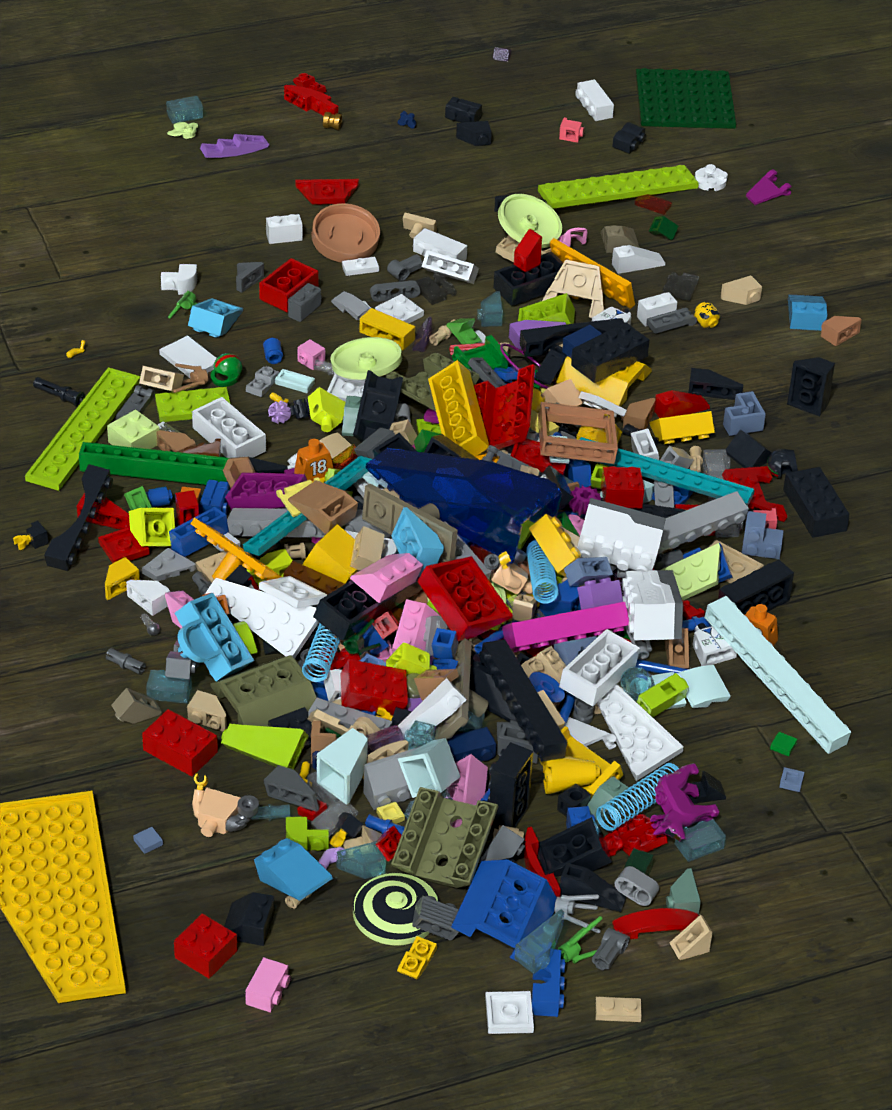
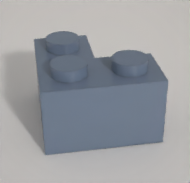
M753 391L736 394L735 405L725 408L723 425L729 436L736 435L740 429L746 433L763 431L765 412Z
M748 511L742 554L780 559L783 530L765 528L767 514Z

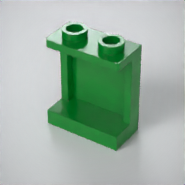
M492 335L485 337V345L462 352L458 346L454 347L452 360L454 362L458 360L470 370L472 368L468 364L469 360L481 357L493 370L494 368H508V360L502 354L500 344Z

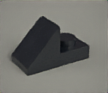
M702 771L700 782L690 783L697 785L699 791L698 797L687 794L694 804L726 800L721 782L705 771Z

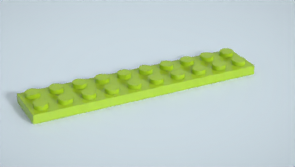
M685 165L616 175L538 185V192L553 209L698 188L699 182Z
M108 367L26 473L25 481L59 491L79 465V452L82 443H95L107 428V425L110 424L132 395L135 387L140 384L141 376Z

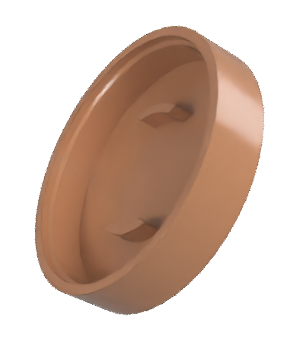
M334 204L322 209L315 216L311 234L312 242L322 255L337 262L368 258L375 252L378 246L380 227L376 218L364 208L352 204Z

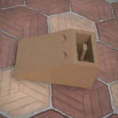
M317 480L288 498V501L325 534L337 524L342 527L356 517L358 507L356 500L344 490Z

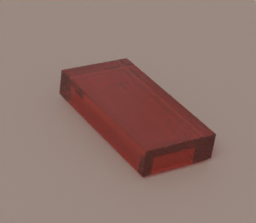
M649 194L638 196L635 199L636 206L663 215L671 208L672 204L670 201Z

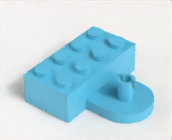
M214 593L192 600L174 613L182 625L178 632V642L180 645L178 652L183 651L180 654L183 658L189 657L195 662H204L216 682L241 671L254 661Z

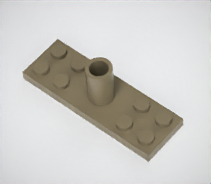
M372 484L365 486L363 520L392 535L403 507H407L438 535L444 546V551L439 561L455 560L458 530L439 520L440 512L434 504L429 503L418 509Z
M466 638L458 644L454 660L458 661L456 669L459 677L451 683L460 690L467 700L452 715L436 725L435 740L452 738L455 732L468 722V712L478 718L483 715L488 707L486 699L469 689L472 652L471 642Z

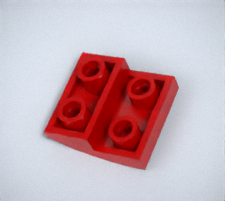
M644 814L635 815L629 821L613 830L619 832L620 839L624 841L621 849L631 858L668 843L665 834L653 835L656 829L651 824H654V822H650V818Z

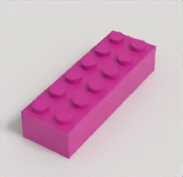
M620 602L515 622L502 626L504 639L510 648L513 649L514 653L530 649V645H532V649L547 646L549 642L553 645L566 642L568 638L570 641L587 638V634L588 637L600 636L606 629L613 633L624 631V627L628 626L629 617L626 603Z

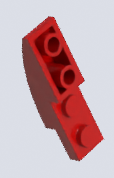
M284 86V99L306 112L312 109L323 116L325 112H331L334 115L338 113V105L331 102L330 96L306 87Z

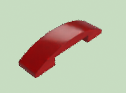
M528 827L524 848L526 869L547 879L556 897H560L561 889L554 874L545 875L537 858L539 841L533 828Z
M649 909L622 916L613 920L612 925L614 930L630 936V939H638V933L679 929L681 933L699 916L698 913L684 909Z

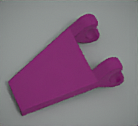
M772 169L746 194V197L754 205L781 195H790L791 191L789 188H792L789 183H785L778 188L773 183L777 181V177L774 176L777 174V171Z

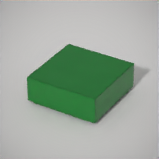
M778 732L771 743L770 749L790 756L798 739Z

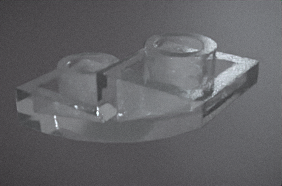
M340 800L322 812L311 823L317 830L329 829L330 836L338 829L335 825L339 821L338 817L342 812L350 813L354 817L359 812L350 803L346 805Z

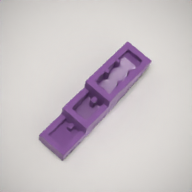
M234 134L233 140L218 139L217 144L202 143L200 150L206 158H222L252 153L267 148L269 143L264 136Z

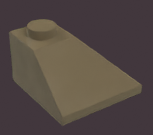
M613 225L606 226L601 230L606 253H613V248L627 245L639 248L633 228Z

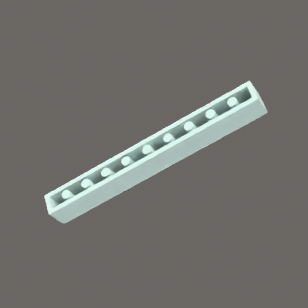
M725 596L708 604L704 618L820 746L829 754L847 745L851 734L848 726L843 724L835 712L798 675V672L765 639L759 629L754 627L747 616L743 615L735 603Z

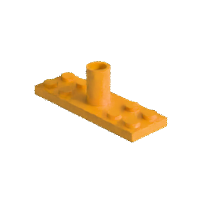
M555 238L549 242L551 251L563 263L565 260L599 266L602 292L607 297L618 301L622 306H627L631 309L635 305L631 282ZM571 296L573 299H576V300L580 298V297Z
M195 517L190 523L197 528L195 530L196 533L204 538L207 535V541L215 546L219 544L218 547L227 552L212 575L214 579L225 580L240 564L253 571L256 576L263 580L265 578L266 581L282 578L278 573L248 552H245L244 549L214 528Z

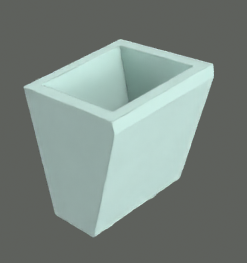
M352 728L317 753V783L346 805L350 803L364 775V764H367L368 738L363 733H359Z
M446 738L432 740L398 758L412 798L417 796L420 787L436 790L441 793L460 778Z

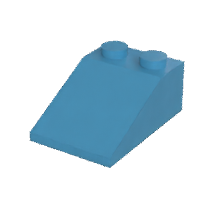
M788 295L790 329L821 331V326L827 319V305L824 298L821 296Z
M288 838L279 841L277 845L264 851L254 859L260 881L299 901L333 879L332 875L300 844Z

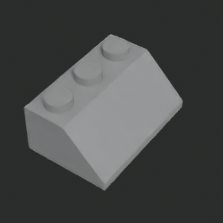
M417 748L364 764V795L373 810L393 802L397 803L412 798L398 758Z

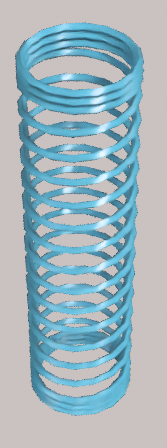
M534 540L529 543L526 551L533 596L537 602L548 604L553 602L558 596L559 590L555 569L545 554H537L544 552L537 551L542 550V548H538L540 545Z
M319 623L302 667L303 675L313 682H321L327 678L341 640L338 637L335 638L334 634L327 632L329 630L324 629L325 626ZM312 663L316 667L324 668V671L316 670L310 664ZM307 665L314 671L326 673L323 675L314 674L308 669ZM305 667H306V669L308 670L309 673H311V674H313V675H315V676H323V677H321V678H315V677L310 676V675L306 672Z
M666 763L649 776H646L632 787H629L618 796L598 807L596 817L599 824L605 830L613 831L647 807L655 804L656 799L652 798L651 793L656 796L654 788L657 784L653 781V778H656L658 783L657 775L662 777L668 774L664 771L665 769L673 773L667 766L675 771L679 768L672 763ZM640 786L643 787L645 793L642 790H640ZM636 789L639 790L641 797L636 793ZM631 792L635 793L636 799L631 795ZM623 798L626 799L628 806L634 811L633 813H630V809L623 802ZM618 800L621 801L623 808L629 813V817L626 816L625 811L618 804ZM614 803L617 805L621 814L625 816L624 819L621 818L619 811L614 807ZM602 808H603V812H604L605 819L607 820V822H608L610 825H612V826H614V827H609V826L603 821V819H602V817H601V813H600ZM605 809L608 810L610 817L615 821V825L607 819Z

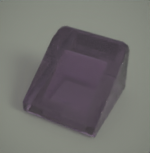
M494 48L493 59L507 62L512 50Z

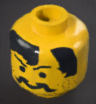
M703 302L696 307L694 316L703 328H713L719 322L720 313L712 303Z

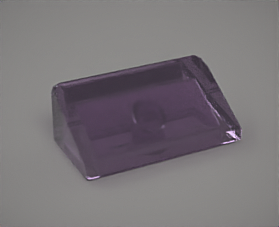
M428 317L418 329L412 347L413 351L424 352L426 350L432 331L431 317Z
M397 725L366 735V738H368L367 760L368 755L378 748L404 740L401 729Z

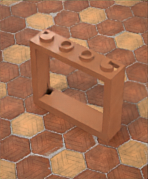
M541 402L538 414L540 455L610 464L615 463L618 446L614 411ZM546 421L605 428L607 443L547 436Z

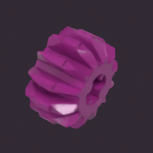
M582 484L581 488L575 487L574 491H571L574 498L569 502L573 513L578 512L579 516L582 514L586 515L590 498L601 501V496L597 489H592L591 486L584 487Z

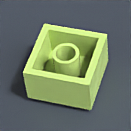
M134 410L107 425L108 442L116 446L152 449L157 446V431L160 428L143 414Z

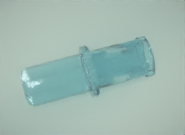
M268 804V806L259 807L258 813L252 816L251 820L269 819L271 821V819L290 817V805L271 806Z

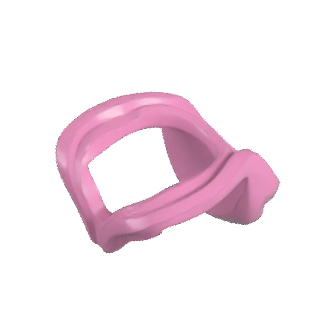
M572 228L564 235H561L558 241L570 247L571 238H576L584 245L586 244L588 231L586 228ZM573 232H583V237L580 236V235H575V234H571V233H573Z

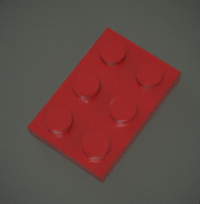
M530 439L516 443L510 455L533 468L539 469V472H543L550 465L564 475L567 463L550 462L549 456L540 455V442Z

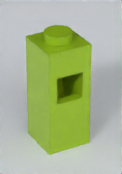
M674 673L640 694L637 704L653 718L686 698L689 686L684 678Z

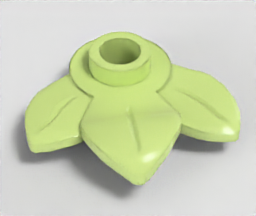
M177 122L174 124V129L168 131L167 134L171 136L183 135L185 139L192 138L196 135L195 132L198 124L194 122L190 124Z

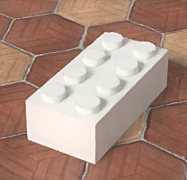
M223 397L192 411L193 428L210 443L215 442L217 438L221 439V453L225 457L253 458L266 451V434Z
M606 629L563 669L559 687L587 704L594 706L636 666L640 648Z

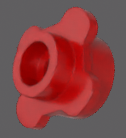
M613 831L612 834H607L604 837L610 856H615L616 851L620 850L624 845V841L619 837V832Z

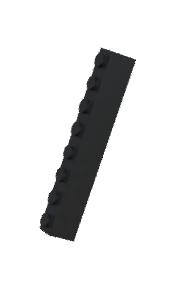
M503 639L483 642L482 651L479 653L480 661L485 665L488 675L494 680L495 687L501 692L503 700L507 702L511 714H514L517 719L518 726L523 729L526 739L533 746L534 753L538 755L541 762L565 758L567 740L507 641Z

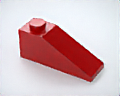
M671 390L656 394L655 413L659 418L693 414L710 409V405L702 395Z
M85 493L77 504V517H79L82 511ZM105 498L104 503L99 507L97 518L93 519L92 523L121 530L130 527L129 513Z

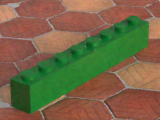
M83 442L79 452L80 471H85L88 464L109 469L113 475L204 485L207 484L208 480L228 482L223 469L230 458Z

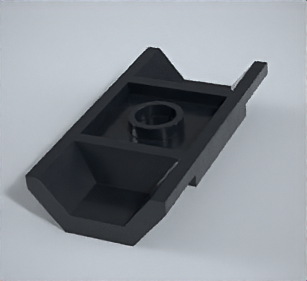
M371 370L367 371L353 436L360 442L366 440L379 428L390 430L392 423H394L403 377L389 379L379 377Z

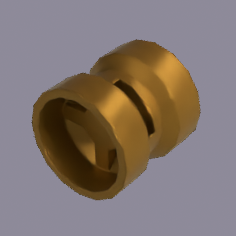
M325 112L323 127H333L336 130H340L342 114L336 113L334 115L331 112Z

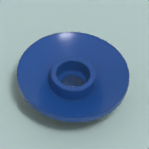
M533 672L529 676L537 693L544 690L551 702H561L564 699V690L559 687L560 684L551 676L541 672Z

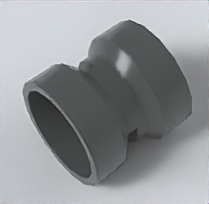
M577 698L574 702L573 719L585 724L591 723L594 706Z

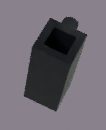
M549 465L537 478L538 485L542 486L541 489L550 502V510H555L556 508L562 510L574 498L564 476Z

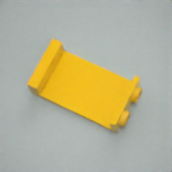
M564 726L561 732L567 740L565 756L595 761L596 766L600 767V776L596 778L594 783L580 786L587 790L591 798L598 787L612 776L618 780L623 776L620 764L615 761L609 764L571 737L568 727Z

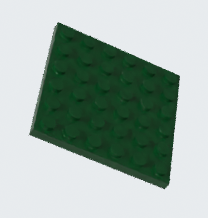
M660 68L636 69L641 126L736 128L729 71L663 70Z

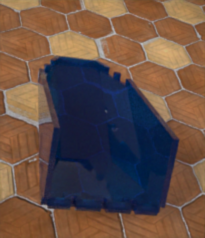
M387 448L367 462L365 466L377 480L382 478L388 484L387 489L389 491L394 490L400 495L399 499L418 509L429 503L434 504L440 512L439 520L442 522L446 521L450 526L458 530L457 534L497 556L506 551L511 559L510 564H513L522 530V525L520 524L527 520L535 523L545 514L557 517L562 497L561 490L557 487V484L548 479L485 460Z

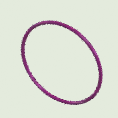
M501 344L500 350L504 357L517 370L520 369L506 355L503 346L510 347L524 355L523 351L510 344ZM530 356L527 357V358H529L531 361H533L537 366H539V367L541 366V365H540L536 360H534L532 357H530ZM534 380V383H536L537 385L545 389L549 388L548 386H545Z

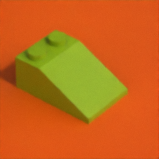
M565 293L519 308L518 322L537 320L574 324L575 308L568 294Z

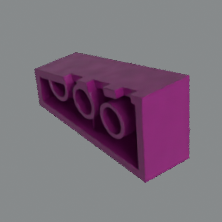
M242 472L225 498L231 510L233 508L273 509L286 507L281 499L278 498L276 491L281 489L284 495V488L307 481L305 474Z

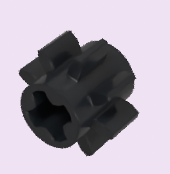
M306 398L293 401V406H290L292 416L296 415V419L310 416L309 403L306 402Z

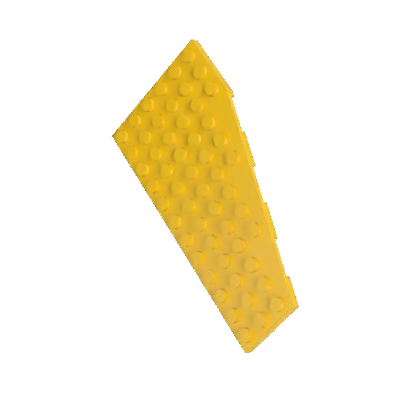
M86 791L0 803V909L58 1003L126 993L93 792Z

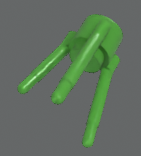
M190 291L185 292L168 318H172L180 307L190 309L193 305H196L195 294Z
M601 916L586 928L583 927L570 940L558 947V950H561V958L565 959V962L572 960L575 964L595 954L597 950L579 955L581 947L577 941L602 920Z

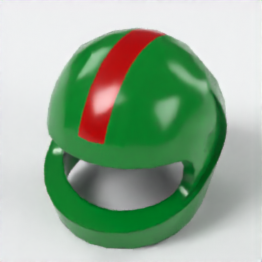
M221 354L214 361L211 380L220 387L236 384L242 373L241 360L234 354ZM218 373L227 375L228 379L221 381L215 375Z

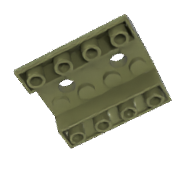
M433 353L423 359L425 372H419L416 376L406 378L394 371L381 376L389 379L403 377L400 392L436 411L428 379L454 363V361L439 353ZM468 369L473 385H476L479 374Z
M292 655L274 659L217 682L210 683L211 688L219 699L226 697L238 713V725L269 727L268 720L303 707L309 711L316 699L311 681L303 675L302 668Z
M420 787L391 865L422 880L455 888L470 885L495 818L498 804L478 800L476 805L443 798L439 791ZM461 819L462 824L459 827H452L455 820ZM442 858H448L445 866H438V862Z

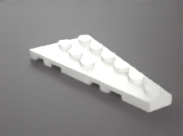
M215 578L205 593H214L215 596L226 595L231 615L239 621H245L253 632L283 655H292L294 659L319 623L313 618L316 610L315 607L296 608L268 593Z
M617 684L597 702L611 733L617 738L616 743L636 781L683 752V746Z

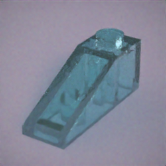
M562 909L516 944L515 960L533 974L540 969L546 968L550 962L563 927L564 911Z

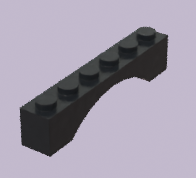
M622 318L524 329L520 331L519 344L525 357L543 355L554 344H563L564 337L588 325L593 326L603 334L623 324L624 321Z
M88 464L81 479L85 492L82 511L68 530L51 540L44 554L47 566L69 571L71 565L75 564L78 550L82 549L86 534L90 533L91 523L98 516L99 507L105 501L107 490L112 487L113 478H111L109 469Z

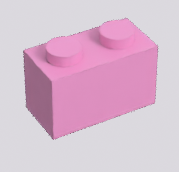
M263 957L246 989V1005L271 1013L273 1007L279 1004L283 989L287 988L290 983L291 976L288 975V965Z

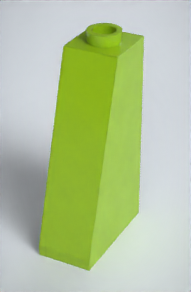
M229 724L228 729H225L222 734L221 743L228 749L274 767L280 765L294 770L309 735L304 730L295 728Z

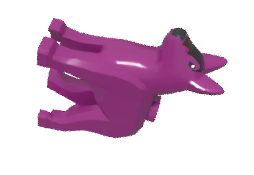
M696 764L682 766L677 771L659 778L658 784L655 787V799L657 804L661 805L666 816L653 835L665 833L679 842H683L686 838L684 827H689L699 821L711 823L714 820L712 817H716L719 814L716 804L694 805L687 795L699 796L697 785L687 783L689 775L699 773Z

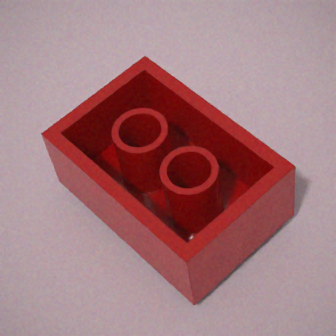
M291 258L259 283L260 300L288 312V299L304 287L306 283L318 287L319 271Z
M348 659L340 673L341 706L371 712L376 711V713L378 708L381 707L386 709L390 715L394 714L396 707L404 710L408 704L406 670Z
M169 709L142 733L144 751L191 777L218 753L216 734Z

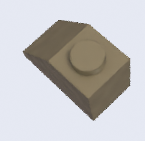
M126 688L111 705L116 712L115 716L120 721H127L132 724L162 713L155 699L129 688Z

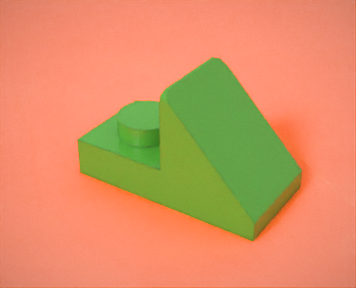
M461 318L447 323L446 326L461 344L482 342L472 329L475 322L474 318Z
M143 486L124 494L130 510L152 508Z

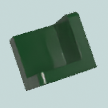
M659 216L654 218L648 232L653 235L661 234L667 239L673 240L679 226L665 216Z

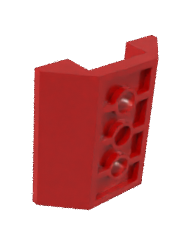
M534 364L518 369L517 381L495 388L488 380L474 385L489 445L497 449L525 441L531 420L535 375Z

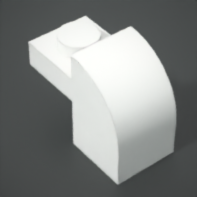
M179 264V272H161V290H178V295H181L187 291H193L196 287L197 265Z

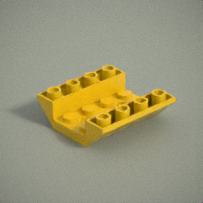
M567 356L557 377L556 384L571 379L575 388L580 393L582 391L599 396L621 407L627 400V391L636 379L644 381L652 372V369L641 362H636L597 383H593L571 366V358Z

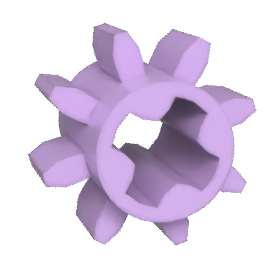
M275 401V403L270 405L268 414L272 418V422L277 424L280 422L284 423L290 418L291 411L287 407L288 403Z

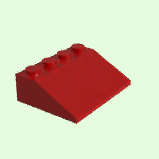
M472 556L428 565L417 581L449 629L456 631L458 641H462L465 638H474L513 617L509 608Z

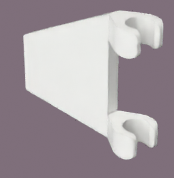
M568 718L566 727H568L571 737L585 747L602 739L608 749L616 747L614 742L617 738L614 734L607 733L573 718Z

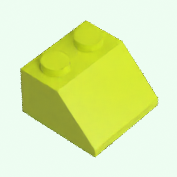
M138 508L129 511L130 531L141 546H171L169 531L175 528L174 508Z

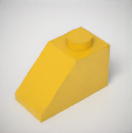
M126 557L109 565L105 581L107 600L127 591V581L140 580L139 569Z

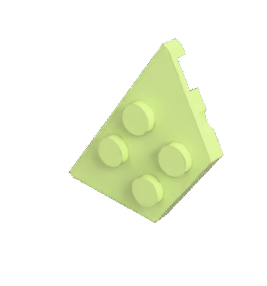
M717 543L661 569L673 570L682 600L718 585L721 547Z

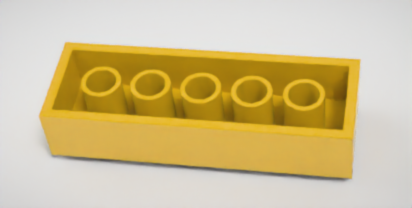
M457 360L430 377L428 381L441 433L473 456H477L488 448L489 442L470 371Z

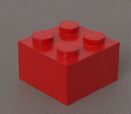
M603 467L601 478L603 501L626 508H642L644 485L641 469L635 467Z
M203 913L174 940L175 958L208 979L237 952V934Z

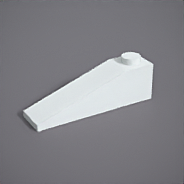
M446 678L388 737L393 742L406 740L411 744L452 715L467 699Z

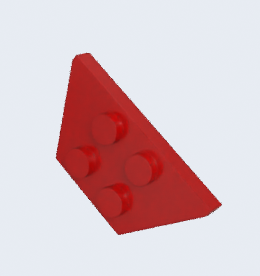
M359 179L295 180V186L311 204H345L359 186Z

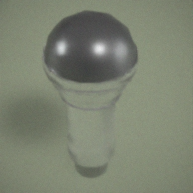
M141 615L142 621L147 626L148 634L152 636L157 635L160 632L159 624L153 622L148 615Z

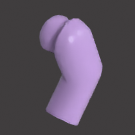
M343 847L327 849L320 858L319 863L327 869L330 863L343 860L346 856V851Z

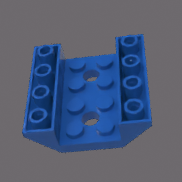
M508 859L481 861L451 928L469 937L472 936L475 929H478L514 948L510 956L511 959L530 968L534 959V948H539L554 913L557 897L547 879ZM514 884L520 885L523 891L517 890ZM500 917H506L509 923L502 922Z

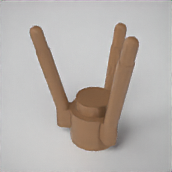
M175 364L176 367L194 371L190 373V379L183 380L182 384H191L174 389V393L207 383V371L202 369L201 366Z

